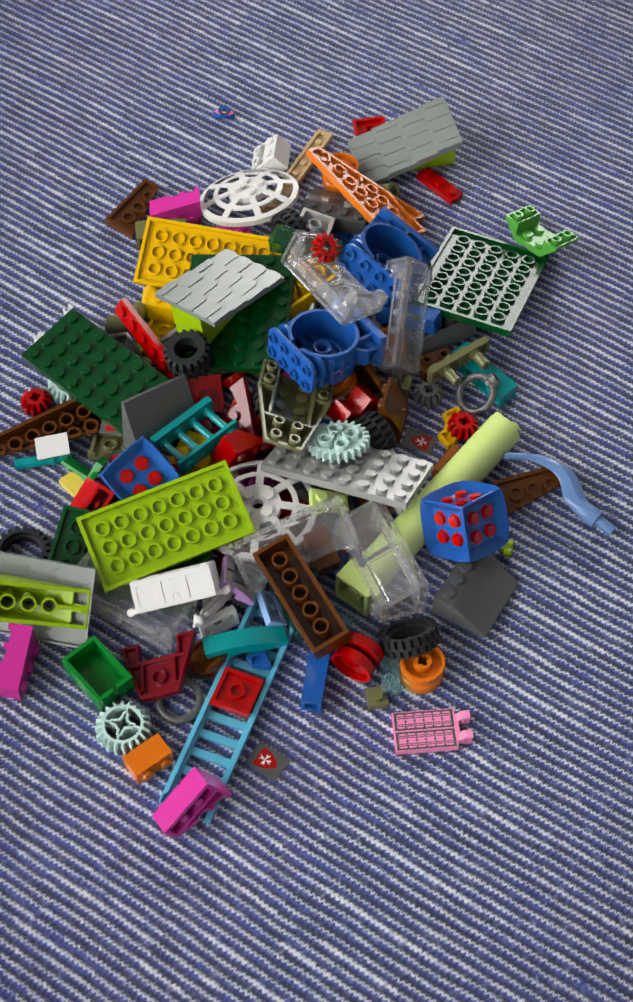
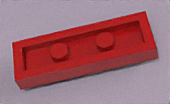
M430 167L425 168L416 175V179L449 205H453L463 198V192Z

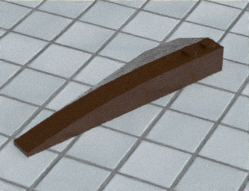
M71 399L1 432L0 457L35 449L34 439L38 437L67 432L69 441L98 434L102 420L77 400Z

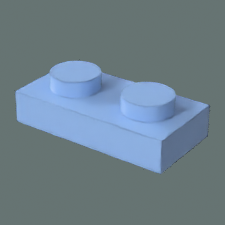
M259 590L256 593V597L266 626L284 625L285 627L287 623L275 592Z

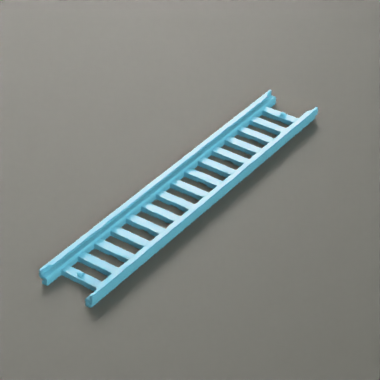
M311 570L315 578L318 580V571ZM264 574L255 591L253 606H248L238 630L256 627L251 625L254 617L264 620L256 597V593L259 590L266 591L269 586V582ZM285 617L287 623L285 627L288 628L286 635L290 643L296 626L291 619ZM289 644L281 646L278 653L270 650L266 651L269 660L273 662L272 669L270 670L255 669L247 662L236 659L237 655L228 657L227 654L226 661L215 677L161 794L159 804H162L172 793L173 789L179 785L182 774L187 775L193 769V767L187 765L191 756L226 768L223 778H219L227 787ZM226 666L266 679L247 723L212 711L213 706L210 705V699ZM207 720L241 731L242 734L239 741L203 728ZM202 738L233 749L234 753L231 759L197 748L195 746L198 739ZM221 800L214 804L216 807L210 812L208 809L204 818L205 823L210 824Z

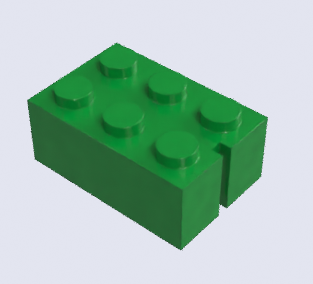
M95 635L61 659L65 672L101 712L105 711L106 706H112L113 701L116 703L117 696L121 699L135 688L131 674Z

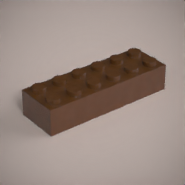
M288 533L252 554L316 660L321 659L352 640L349 630Z

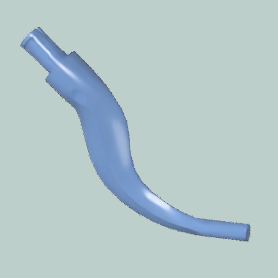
M503 454V460H528L546 467L557 476L566 504L582 521L590 527L593 525L598 527L607 536H610L616 529V526L601 516L603 514L602 511L588 502L579 479L564 464L539 454Z

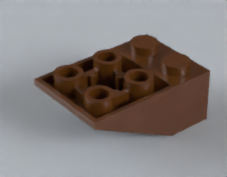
M389 377L388 383L383 385V397L379 399L377 409L379 410L378 414L383 416L393 429L397 440L396 443L400 444L408 417L409 403L393 378Z

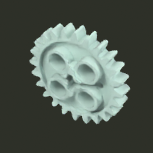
M340 420L337 423L330 421L329 425L323 423V427L318 426L308 441L309 452H311L312 456H316L317 460L322 458L323 462L330 460V463H333L334 460H337L338 463L341 460L348 462L349 458L355 460V456L362 457V453H366V449L370 448L369 431H366V427H361V424L355 425V421L349 424L347 420L343 423Z

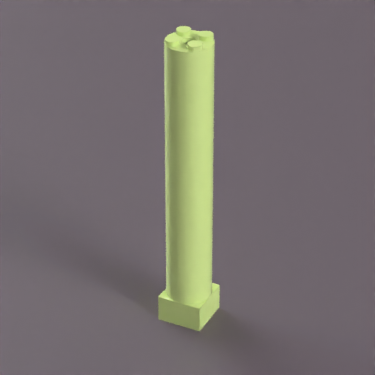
M499 412L491 415L412 500L408 508L398 515L356 562L350 559L336 574L335 595L367 617L381 601L383 590L426 544L420 515L421 500L427 494L453 482H482L502 460L503 454L508 453L519 441V425L516 422L510 421Z

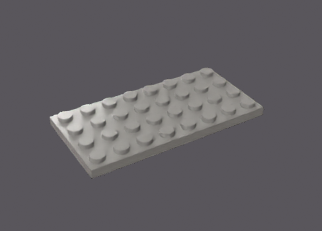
M307 443L301 453L276 446L261 463V471L406 510L432 472L434 463L393 453L389 450H378L370 445V448L366 449L367 452L362 453V457L355 456V460L349 458L348 462L341 460L340 463L337 460H334L333 463H330V460L323 462L322 458L317 460L316 456H312Z

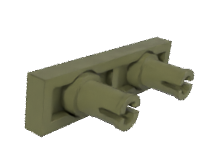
M485 335L480 339L474 340L470 345L460 348L456 353L446 356L442 361L432 364L427 371V381L433 384L445 377L453 387H456L461 383L462 378L459 377L455 370L473 360L482 370H486L491 362L483 354L489 350L490 339Z

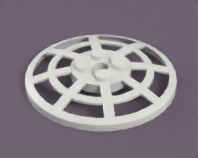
M264 168L239 171L217 180L203 192L200 197L201 213L208 221L221 226L246 227L271 221L272 216L278 212L294 206L299 197V186L294 177L280 170ZM247 175H257L256 177H246ZM269 176L274 180L265 181L262 178ZM277 176L284 177V178H286V179H288V180H282V179H280V178L277 177ZM239 178V180L233 183H228L233 179ZM277 184L275 192L268 190V185ZM283 184H293V191L289 198L281 195ZM221 188H228L227 192L218 195ZM215 189L213 198L204 203L209 193ZM266 195L270 196V197L266 198L265 200L260 201V200H262ZM229 196L231 202L226 204L221 199ZM275 199L284 202L269 212L261 213L260 207L269 204ZM216 203L219 207L226 210L222 216H218L210 212L207 207ZM237 204H250V205L236 206ZM253 209L255 214L252 217L228 218L232 211Z
M250 461L229 468L230 472L233 473L241 469L257 467V472L246 473L234 479L256 531L255 534L241 539L251 542L250 553L234 550L226 545L217 549L222 554H229L242 562L256 563L252 554L259 550V542L272 540L288 533L298 549L302 542H305L303 535L312 532L316 523L317 510L310 509V505L300 504L297 493L292 486L299 481L290 478L285 480L278 475L261 471V463L263 461ZM256 477L255 485L244 487L239 483L244 479ZM264 477L279 481L280 484L273 488L263 485ZM302 482L309 492L311 489L310 484ZM287 488L293 502L281 501L278 493ZM256 503L263 505L260 509L253 508V505ZM281 509L292 510L289 519L283 524L278 519ZM298 511L310 513L306 527L295 538L289 531V528L295 522ZM271 524L277 528V530L271 533L259 535L260 528Z

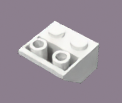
M278 134L268 138L266 142L254 149L252 169L286 170L289 164L291 144Z

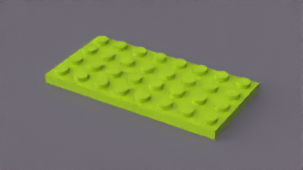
M226 460L76 518L105 593L125 586L133 580L145 578L256 533Z

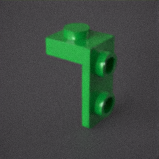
M70 456L65 457L61 464L64 465L66 470L78 474L83 481L87 477L96 481L98 474L103 472L109 460L101 457L95 462L91 470Z

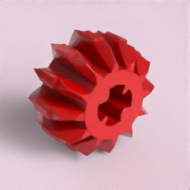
M324 232L322 235H316V240L311 241L314 247H311L310 251L315 252L312 257H318V263L322 261L324 264H328L329 261L334 262L336 260L335 257L340 255L337 250L341 249V246L336 245L339 239L333 240L334 234L328 236Z
M31 387L30 391H25L24 395L21 396V408L27 416L32 415L35 417L52 408V397L46 389L41 390L40 387L33 389Z
M460 410L458 414L453 412L447 422V432L451 433V438L457 437V441L463 439L466 442L479 429V423L475 419V414L469 415L468 411L463 413Z

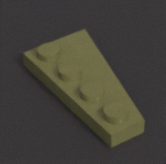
M106 433L94 434L88 453V460H98L101 457L110 459L112 455H120L126 449L123 436ZM165 449L160 451L162 454L167 453Z

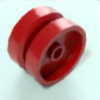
M350 632L352 640L337 648L332 654L331 661L337 670L348 678L357 682L367 683L371 680L375 673V668L379 667L385 655L380 646L369 637L357 632Z

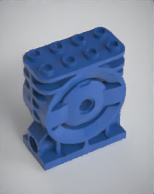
M384 206L370 224L342 249L340 255L335 260V267L380 305L390 307L412 283L414 278L423 273L439 249Z
M341 294L336 296L335 304L324 309L304 311L287 324L282 323L278 328H271L268 334L267 353L301 386L302 390L311 393L315 388L320 389L324 385L339 383L347 379L353 373L356 364L368 365L373 363L377 367L382 365L387 336Z

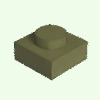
M405 375L404 382L400 381L399 389L407 401L412 388L413 376Z
M385 686L365 688L368 710L389 708Z

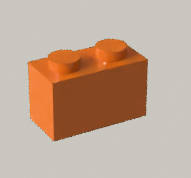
M158 733L122 757L125 767L138 784L143 781H149L160 769L168 768L172 761H174L171 749Z

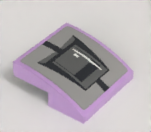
M226 554L222 562L220 587L223 588L226 585H230L232 587L231 592L235 593L234 599L253 606L257 575L245 563Z

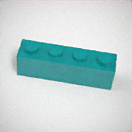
M464 343L451 353H456L460 348L466 347L470 345V343ZM473 360L457 369L465 377L474 372H482L488 375L493 372L501 382L497 386V396L494 402L498 407L503 406L516 396L518 385L493 363H490L486 370H482ZM476 379L471 381L489 397L490 390L483 380Z

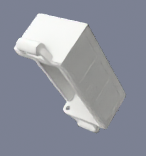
M214 560L150 575L129 583L135 607L130 608L127 611V615L133 617L136 614L209 598L219 594L227 595L232 591V587L230 585H226L223 588L220 587L219 575Z

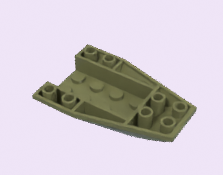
M264 358L257 385L263 441L301 453L330 408L335 384L324 385L320 389L315 388L313 392L307 393L302 390L295 380L280 375L281 367L277 362Z

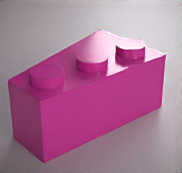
M199 187L187 193L185 191L179 192L177 196L170 197L168 195L151 200L150 217L162 219L186 218L187 223L202 225Z
M9 622L8 629H10L11 634L9 642H4L3 648L7 649L3 661H0V696L21 700L23 693H26L28 690V678L34 672V660L36 656H39L41 646L38 644L33 626Z
M193 767L180 784L173 789L167 799L159 805L152 817L165 834L178 838L200 821L198 819L200 815L208 809L210 812L216 808L215 803L224 796L228 799L232 793L219 777Z

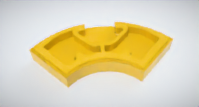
M458 406L442 413L445 426L437 434V438L447 451L453 444L458 442L457 437L451 438V433L447 432L448 419L453 412L458 414L460 411Z

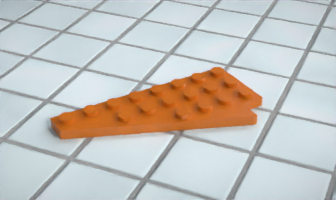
M320 146L307 149L305 154L310 161L320 169L321 173L331 181L369 223L386 206L419 234L424 236L426 230L419 223L425 218L424 214Z

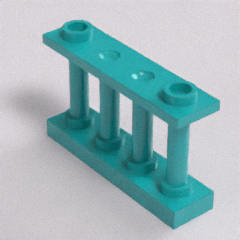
M206 396L150 437V442L159 451L165 449L178 460V470L182 476L210 455L224 435L238 430V422L236 419L229 424L224 422L214 413L212 399ZM208 417L221 430L213 435L199 422ZM194 428L207 440L198 445L185 432ZM176 439H180L192 451L184 456L171 443Z

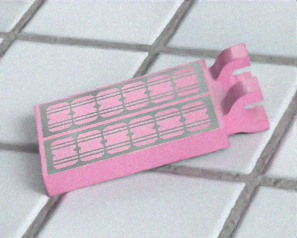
M454 708L391 713L395 755L459 750V744H472V729L460 732L459 725L470 724L469 710L460 711L454 714Z

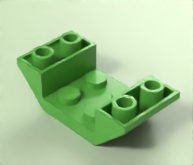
M527 205L506 215V221L514 240L539 257L555 252L579 240L578 236L567 229L553 234L539 225L541 212L533 206Z

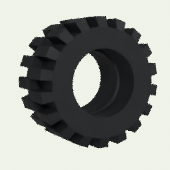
M185 329L181 333H174L175 336H170L168 338L169 341H166L164 344L165 348H163L164 358L170 373L174 377L184 374L187 381H191V378L199 379L198 376L200 375L203 377L205 371H209L210 365L213 364V354L204 334L201 335L199 331L194 332L193 329L189 331ZM187 352H196L192 357L181 358Z
M369 410L354 420L355 425L361 424V427H366V431H369L370 446L378 450L396 448L397 440L395 433L383 416Z

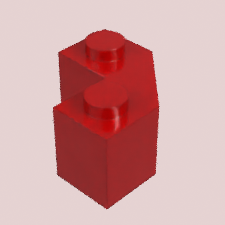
M356 386L350 391V396L347 400L336 399L333 401L326 414L335 423L338 420L341 423L347 420L350 424L369 410L374 411L378 405L379 398L367 387Z

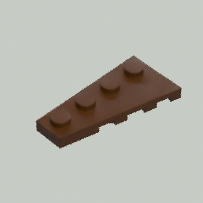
M145 178L105 218V223L133 240L136 234L135 221H142L150 208V201L154 200L159 191V186Z
M546 467L491 482V485H495L502 490L508 516L561 486L557 476Z

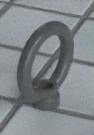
M474 372L464 377L456 391V400L460 409L464 412L468 411L470 415H480L488 411L496 400L497 386L501 384L499 378L493 372L489 375L482 372ZM480 379L489 388V397L482 406L472 408L464 401V389L471 381Z
M186 676L184 687H190L196 695V702L192 710L181 716L171 715L164 708V698L155 700L159 716L172 724H184L193 720L199 714L204 703V693L201 686Z

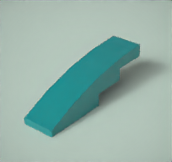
M284 625L245 628L202 638L207 659L226 653L228 657L249 652V655L289 644Z

